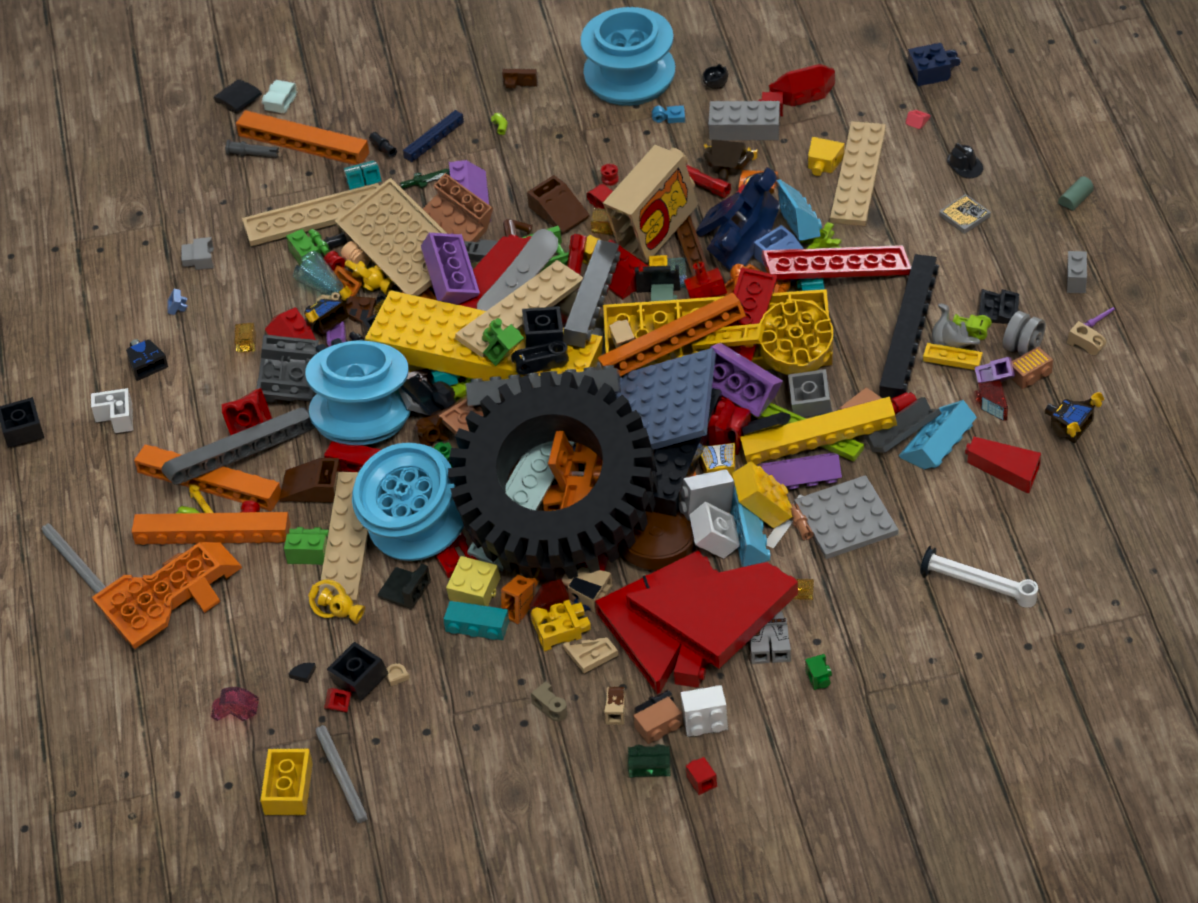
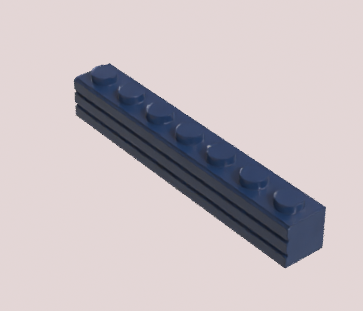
M454 110L403 149L404 158L412 163L464 123L463 114Z

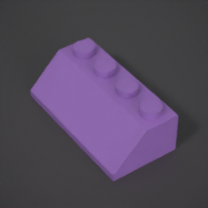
M467 160L449 162L450 177L489 205L486 171Z
M428 233L421 245V249L437 301L457 305L478 296L480 291L462 234Z
M722 343L711 346L710 349L713 348L716 353L712 388L721 390L723 396L729 398L742 408L750 410V413L760 417L775 398L783 381Z
M836 453L758 464L764 472L772 475L778 483L787 486V489L799 488V484L806 483L807 486L818 485V481L823 480L826 483L837 482V478H842L839 454Z

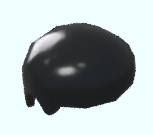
M721 64L711 66L703 73V82L710 88L718 89L728 81L727 68Z

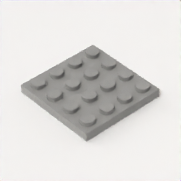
M866 475L794 499V504H798L802 514L807 517V523L814 533L813 538L825 559L898 535L896 524Z

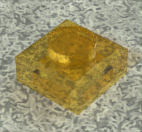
M796 579L798 581V595L794 599L813 600L814 579Z

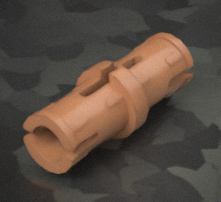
M795 503V506L791 504L794 528L799 531L803 540L811 539L814 533L807 523V517L802 514L798 504Z

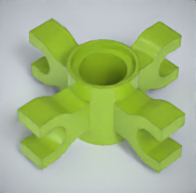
M829 222L825 224L824 229H820V237L800 241L803 244H811L807 249L842 248L838 247L841 244L840 239H831L835 234L834 231H831L834 224Z

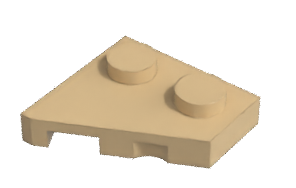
M608 638L583 640L582 644L570 645L569 642L563 644L564 650L583 673L618 656V650Z

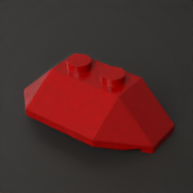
M817 64L790 71L782 75L774 83H771L769 85V92H783V104L791 107L825 99L835 85L834 68Z
M296 307L275 315L265 328L267 335L316 340L311 328L306 324L305 319Z

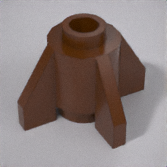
M433 415L417 421L414 429L418 434L420 444L430 447L429 442H434L438 438L448 442L449 438L441 433L439 429L442 417Z

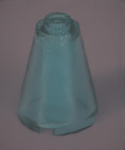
M316 251L307 253L301 259L303 261L300 266L297 265L293 272V277L296 281L325 295H331L334 292L338 293L343 289L340 279L322 255Z

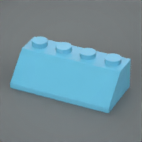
M780 179L777 180L780 212L798 240L802 241L820 237V229H822L820 218L817 219L815 211H812L811 205L807 204L806 198Z
M964 400L939 407L938 409H940L942 414L924 425L899 454V457L922 469L938 467L942 463V458L952 451V446L963 438L962 434L973 426L972 423L977 418Z
M734 485L730 514L734 516L740 546L738 547L741 566L746 567L770 561V550L766 549L767 537L762 532L763 520L739 503Z

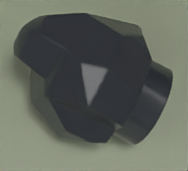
M443 381L434 383L432 394L437 406H442L443 409H446L456 402L454 398L455 391L451 386Z

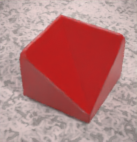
M329 688L324 709L347 712L351 692Z

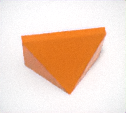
M337 266L329 282L339 290L347 286L353 293L351 296H356L362 285V277H353L352 272Z

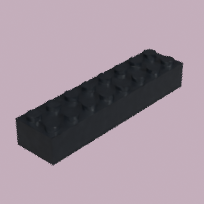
M712 388L708 427L712 415L716 412L718 402L722 400L721 390ZM708 427L707 435L656 449L654 459L657 468L658 493H653L655 499L653 512L677 516L679 502H681L680 488L683 485V478L694 475L709 438Z

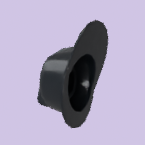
M956 143L951 154L947 157L948 164L961 177L972 179L980 176L983 172V164L975 156L972 147Z

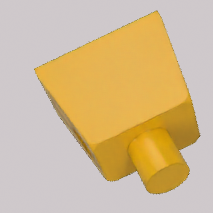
M812 137L808 154V168L816 176H820L822 172L833 173L843 160L845 143Z

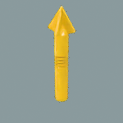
M189 484L191 498H195L204 513H214L201 495L200 487Z

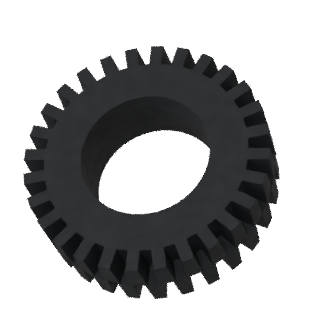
M541 372V387L533 388L528 375L518 378L521 389L520 393L513 395L507 383L498 387L501 402L497 405L488 395L480 401L483 417L471 410L466 416L469 431L458 429L455 435L458 448H451L449 455L453 468H448V477L450 483L455 484V487L450 489L452 497L473 543L477 548L482 547L486 557L493 563L499 558L503 569L513 573L518 564L524 577L534 578L536 569L540 568L546 580H556L557 568L563 567L568 579H572L573 577H578L576 564L586 562L590 573L600 570L599 555L604 553L611 563L619 558L617 546L619 542L630 549L636 542L633 528L643 532L648 525L646 512L653 513L655 507L653 493H658V481L656 477V463L647 430L644 428L641 416L637 410L632 412L628 399L623 395L616 398L613 387L606 383L598 391L593 377L584 375L580 386H578L572 372H562L560 385H556L550 372ZM556 431H564L568 441L590 448L602 459V470L595 486L583 499L569 507L555 511L532 510L519 505L506 494L507 479L517 460L530 449L540 444L554 441Z

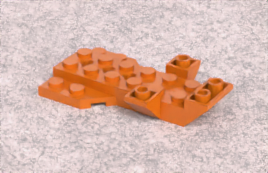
M199 542L186 552L177 553L162 564L163 567L152 575H143V577L123 575L95 594L92 599L124 640L128 641L136 649L168 627L172 610L192 597L204 613L221 602L210 584L221 576L227 579L242 568L240 563L221 543Z

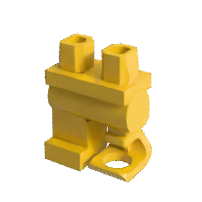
M566 600L563 603L552 605L550 612L542 608H534L531 611V621L544 652L551 650L552 645L570 642L574 639H582L581 633L591 630L588 617L577 618L585 615L582 603L571 605L570 601Z

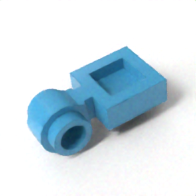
M655 106L652 110V119L657 123H661L665 119H668V123L685 122L684 106H669L667 111L662 106Z

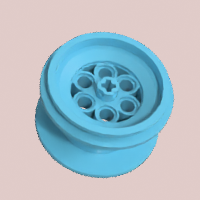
M638 7L616 8L594 17L584 27L581 34V48L588 58L584 65V79L587 86L600 99L612 104L625 106L643 104L663 94L675 75V61L669 52L673 44V30L670 23L660 14Z
M362 340L336 344L317 353L309 361L305 371L307 384L317 393L309 405V417L312 424L327 439L348 445L372 444L395 435L404 426L411 410H407L398 390L406 381L409 371L408 362L404 355L389 345Z
M417 443L391 445L374 454L362 466L356 477L352 492V505L355 515L368 530L376 547L389 557L403 561H416L432 557L451 545L464 528L450 490L455 487L454 483H450L448 477V468L452 467L448 460L436 449Z

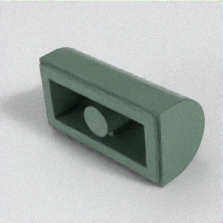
M1085 176L1080 177L1059 198L1058 204L1074 211L1093 192L1094 185L1092 181Z

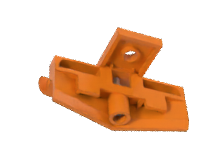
M556 431L548 461L554 477L564 492L560 509L577 503L592 490L599 479L603 465L602 459L593 450L582 444L577 443L574 452L564 431ZM579 463H586L584 472L579 471Z

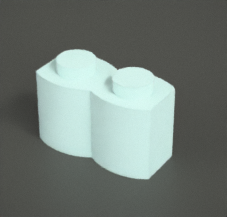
M275 80L270 85L269 91L263 96L262 103L265 110L284 114L296 97V83Z

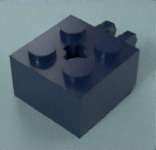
M942 43L908 49V66L917 86L949 80L951 78V68L960 65L961 60L957 57L958 53L956 50L945 51Z

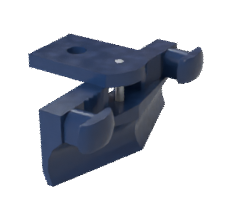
M766 167L761 175L757 173L750 177L741 193L737 192L710 208L696 230L697 235L701 237L720 226L707 250L729 271L736 264H743L744 266L754 255V242L771 232L780 204L769 192L777 179V175L769 167ZM735 214L741 219L737 225L731 220Z

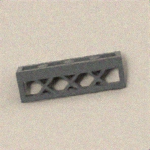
M920 397L895 415L897 426L866 434L865 438L872 452L885 453L942 413L940 409H931L926 398Z

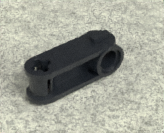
M554 341L519 349L512 353L511 360L515 363L516 372L520 375L563 367L569 361L567 344L563 341Z

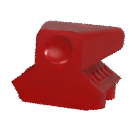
M261 388L250 392L236 401L221 404L222 414L230 436L272 419Z
M729 398L719 401L716 412L712 415L708 427L709 445L735 443V455H738L742 446L740 437L745 436L743 435L742 427L748 426V422L751 421L750 410L735 406Z

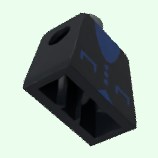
M134 339L130 342V347L127 348L126 352L136 381L168 368L165 353L151 340L147 339L140 342L138 339Z

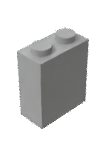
M727 469L683 478V485L680 488L681 502H679V510L687 520H690L689 515L704 502L725 512L731 511L734 480Z

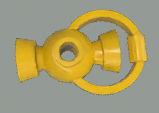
M350 260L345 262V266L353 270L352 276L356 278L363 277V282L365 283L363 287L371 292L374 289L381 288L380 290L385 295H388L389 291H392L395 284L389 278L385 279L384 273L376 264L374 267L367 269V266L362 261L358 264Z
M324 579L317 582L315 585H312L308 594L312 610L323 618L335 616L343 618L349 615V618L357 624L365 612V606L358 604L354 606L352 598L346 594L344 587L334 580ZM322 584H330L339 592V594L333 596V592L325 587L318 598L317 604L321 606L329 605L331 613L321 611L315 604L314 599L320 589L319 586Z

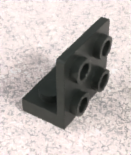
M421 564L414 572L395 567L379 591L378 598L413 609L431 581L429 567Z

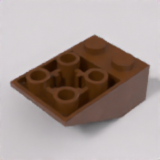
M555 175L527 192L529 208L553 227L558 226L562 234L590 217V214L568 186Z
M318 458L285 470L279 500L334 502L338 473L342 472L339 458Z

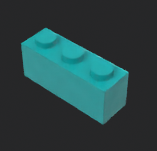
M456 601L449 602L443 619L445 632L472 637H484L491 640H504L509 625L508 609Z

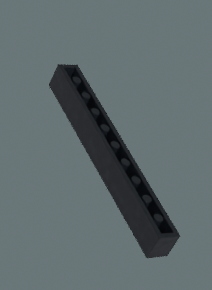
M915 254L879 386V396L881 398L890 396V399L905 392L908 393L909 384L907 381H911L912 370L910 369L915 366L916 357L914 354H918L919 343L917 342L922 339L923 330H921V327H925L926 316L924 315L929 312L928 301H932L933 290L931 289L935 288V275L938 276L940 265L937 264V257Z

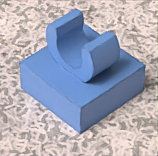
M173 289L167 300L169 314L175 315L177 310L184 312L188 307L185 304L187 298L181 296V290Z

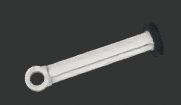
M931 546L927 548L923 556L920 574L925 572L927 576L933 570L1014 597L1022 607L1029 608L1036 604L1038 585L1033 580L1026 579L1019 583L937 556L936 548L932 550Z

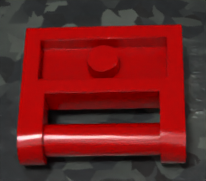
M460 533L456 540L446 549L435 555L447 578L452 576L460 559L455 547L460 546L465 557L479 560L467 554L469 546L463 533Z

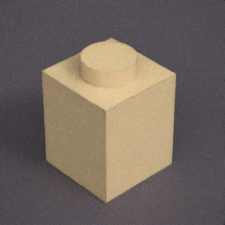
M627 319L616 321L609 325L610 335L616 348L635 340Z

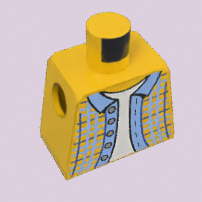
M735 443L704 447L699 460L704 474L727 469L733 478L732 473L735 472L736 460Z

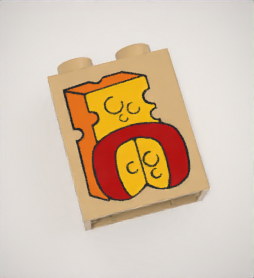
M654 145L603 202L617 244L646 263L649 262V256H654L698 206L694 192L695 183L689 176L686 167L687 158L677 148L667 150Z

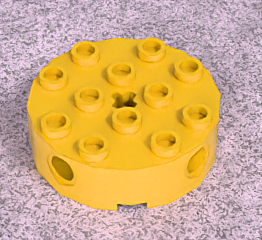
M794 299V301L777 303L764 313L760 323L763 324L765 329L762 343L759 344V351L764 361L775 371L786 375L816 371L828 361L833 350V326L827 312L821 307L803 299Z

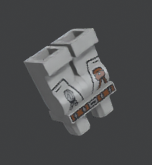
M782 611L751 638L752 664L770 663L769 643H771L773 663L791 662L787 618H784ZM775 653H786V655L780 657ZM755 654H766L762 658L755 656Z

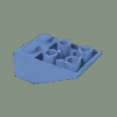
M781 225L754 242V258L764 265L761 257L762 250L804 248L796 237ZM790 279L791 285L796 283L797 279Z

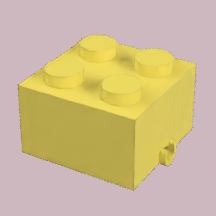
M460 556L446 587L449 601L488 606L491 598L496 596V587L500 581L498 565Z

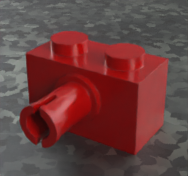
M698 262L700 269L697 263H695L693 269L696 276L684 280L690 299L718 297L727 294L719 269L716 268L706 272L704 262Z

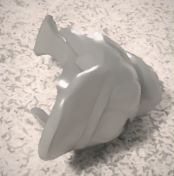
M938 304L942 314L932 330L934 344L955 348L980 344L978 338L968 337L965 322H961L960 328L955 322L949 320L950 308L948 305Z

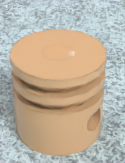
M353 241L348 242L342 248L341 256L346 261L350 260L356 264L362 261L366 266L369 264L371 259Z

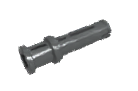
M228 139L225 152L226 155L232 153L240 154V156L249 154L278 158L279 148L251 145L245 141L232 142V140Z

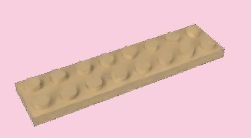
M851 121L830 223L866 226L886 132V124Z
M375 183L244 217L242 221L250 246L284 238L286 235L300 229L307 232L310 229L315 230L334 225L337 218L378 188L379 184Z
M557 260L455 333V339L483 358L486 356L483 352L489 345L488 342L482 340L483 332L493 320L497 318L502 320V330L512 324L520 331L523 329L522 309L553 307L579 288L583 277Z
M339 472L321 580L330 579L337 581L344 587L346 594L352 598L353 603L358 604L369 532L356 517L352 505L353 487L359 472ZM330 584L320 585L318 598L325 587L333 592V596L339 594V592Z

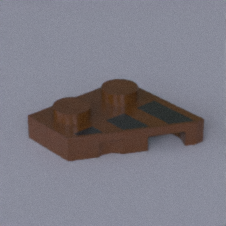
M349 296L345 305L349 315L348 318L354 322L359 321L363 323L362 320L373 316L376 298Z

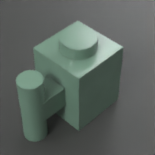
M652 284L651 301L677 300V295H674L673 292L674 284Z

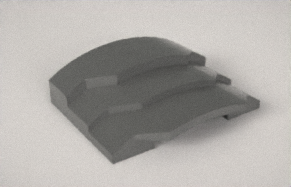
M263 335L261 363L256 389H262L266 401L274 402L275 399L293 401V399L312 400V397L317 393L307 384L305 371L309 361L316 355L315 347L319 345V340Z

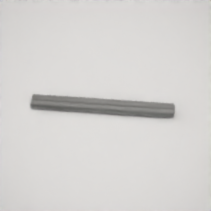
M47 523L45 526H42L43 534L96 594L106 588L51 524Z
M326 726L317 727L315 730L356 821L358 823L366 821L367 814Z

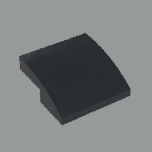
M237 79L213 98L216 103L225 104L228 110L238 112L261 96L262 92L250 83Z
M982 289L979 294L977 316L985 315L991 319L992 323L1008 324L1013 315L1018 311L1019 294L1004 289L1001 290L1000 294Z
M780 412L748 422V426L742 427L743 435L784 425L789 422L791 416L788 413Z

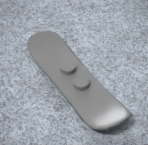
M546 229L535 232L507 270L479 299L477 309L489 310L535 277L557 251L558 238Z

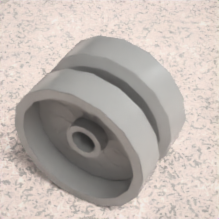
M1017 311L1005 330L1003 348L1011 352L1018 350L1021 356L1040 346L1044 336L1045 320L1037 317L1030 318L1029 314Z

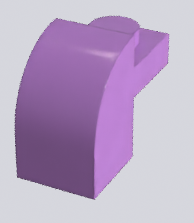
M1010 357L990 361L989 364L975 367L979 386L1002 382L1015 377Z

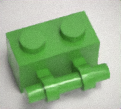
M303 229L286 235L289 251L304 272L321 265L319 254L323 253L326 255L330 252L328 244L322 241L321 235L314 229L308 231L310 237L306 235Z
M499 318L489 324V327L484 330L482 340L489 343L483 353L495 366L507 358L524 339L520 331L512 324L502 330V320Z
M304 527L290 529L284 546L287 564L323 565L327 545L326 537H328L329 530L321 529V527H315L314 529H304Z

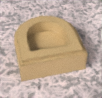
M395 663L388 666L387 671L389 674L387 675V680L390 686L409 680V674L403 665Z

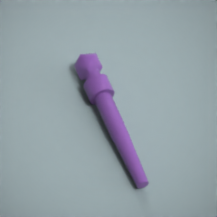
M1112 307L1083 324L1091 328L1095 323L1113 312L1115 308Z

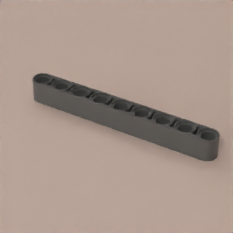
M300 407L171 459L163 464L162 473L174 485H178L311 431L315 426L310 420L309 410L306 407Z

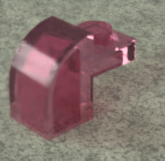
M243 688L221 689L220 698L214 700L212 704L211 718L218 721L232 714L239 720L244 721L256 715L259 697Z

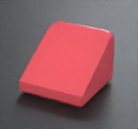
M913 110L908 112L905 123L906 125L921 129L930 119L931 115L919 110Z

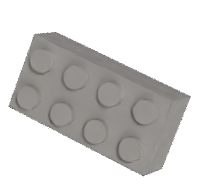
M710 101L709 140H779L780 101Z

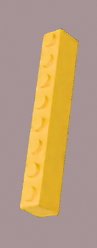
M889 396L741 436L740 439L747 463L751 461L757 465L767 460H775L782 456L794 455L804 450H812L841 440L853 439L856 436L871 434L882 429H890L893 426H897Z

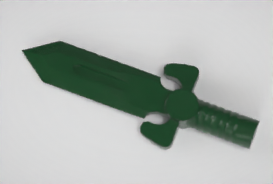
M450 168L423 176L422 173H414V178L400 182V187L405 189L415 185L423 188L427 186V182L439 179L445 173L450 175Z

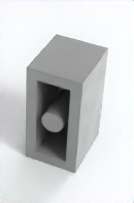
M1068 251L1067 293H1086L1087 251Z

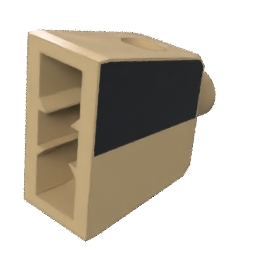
M581 567L577 571L578 577L568 579L567 575L564 574L562 585L568 586L569 598L574 601L576 599L575 593L578 595V603L588 606L592 612H596L595 601L606 596L613 586L611 573L597 570L590 573L589 568Z

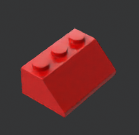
M619 245L618 251L621 252L619 263L616 262L615 274L612 273V283L608 285L609 290L623 300L636 291L635 267H639V272H643V267H648V265Z

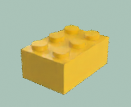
M750 461L732 473L739 503L774 529L792 518V506L788 500L786 486L778 483L772 475L764 472L762 467Z
M268 749L261 794L264 815H306L313 766L309 749Z

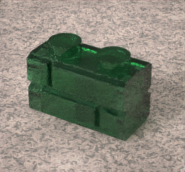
M657 744L648 747L643 745L628 747L629 777L671 776L670 746Z

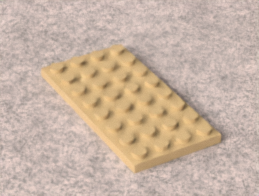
M389 178L335 220L336 224L403 293L419 296L432 285L421 245L428 233L446 232L392 178Z

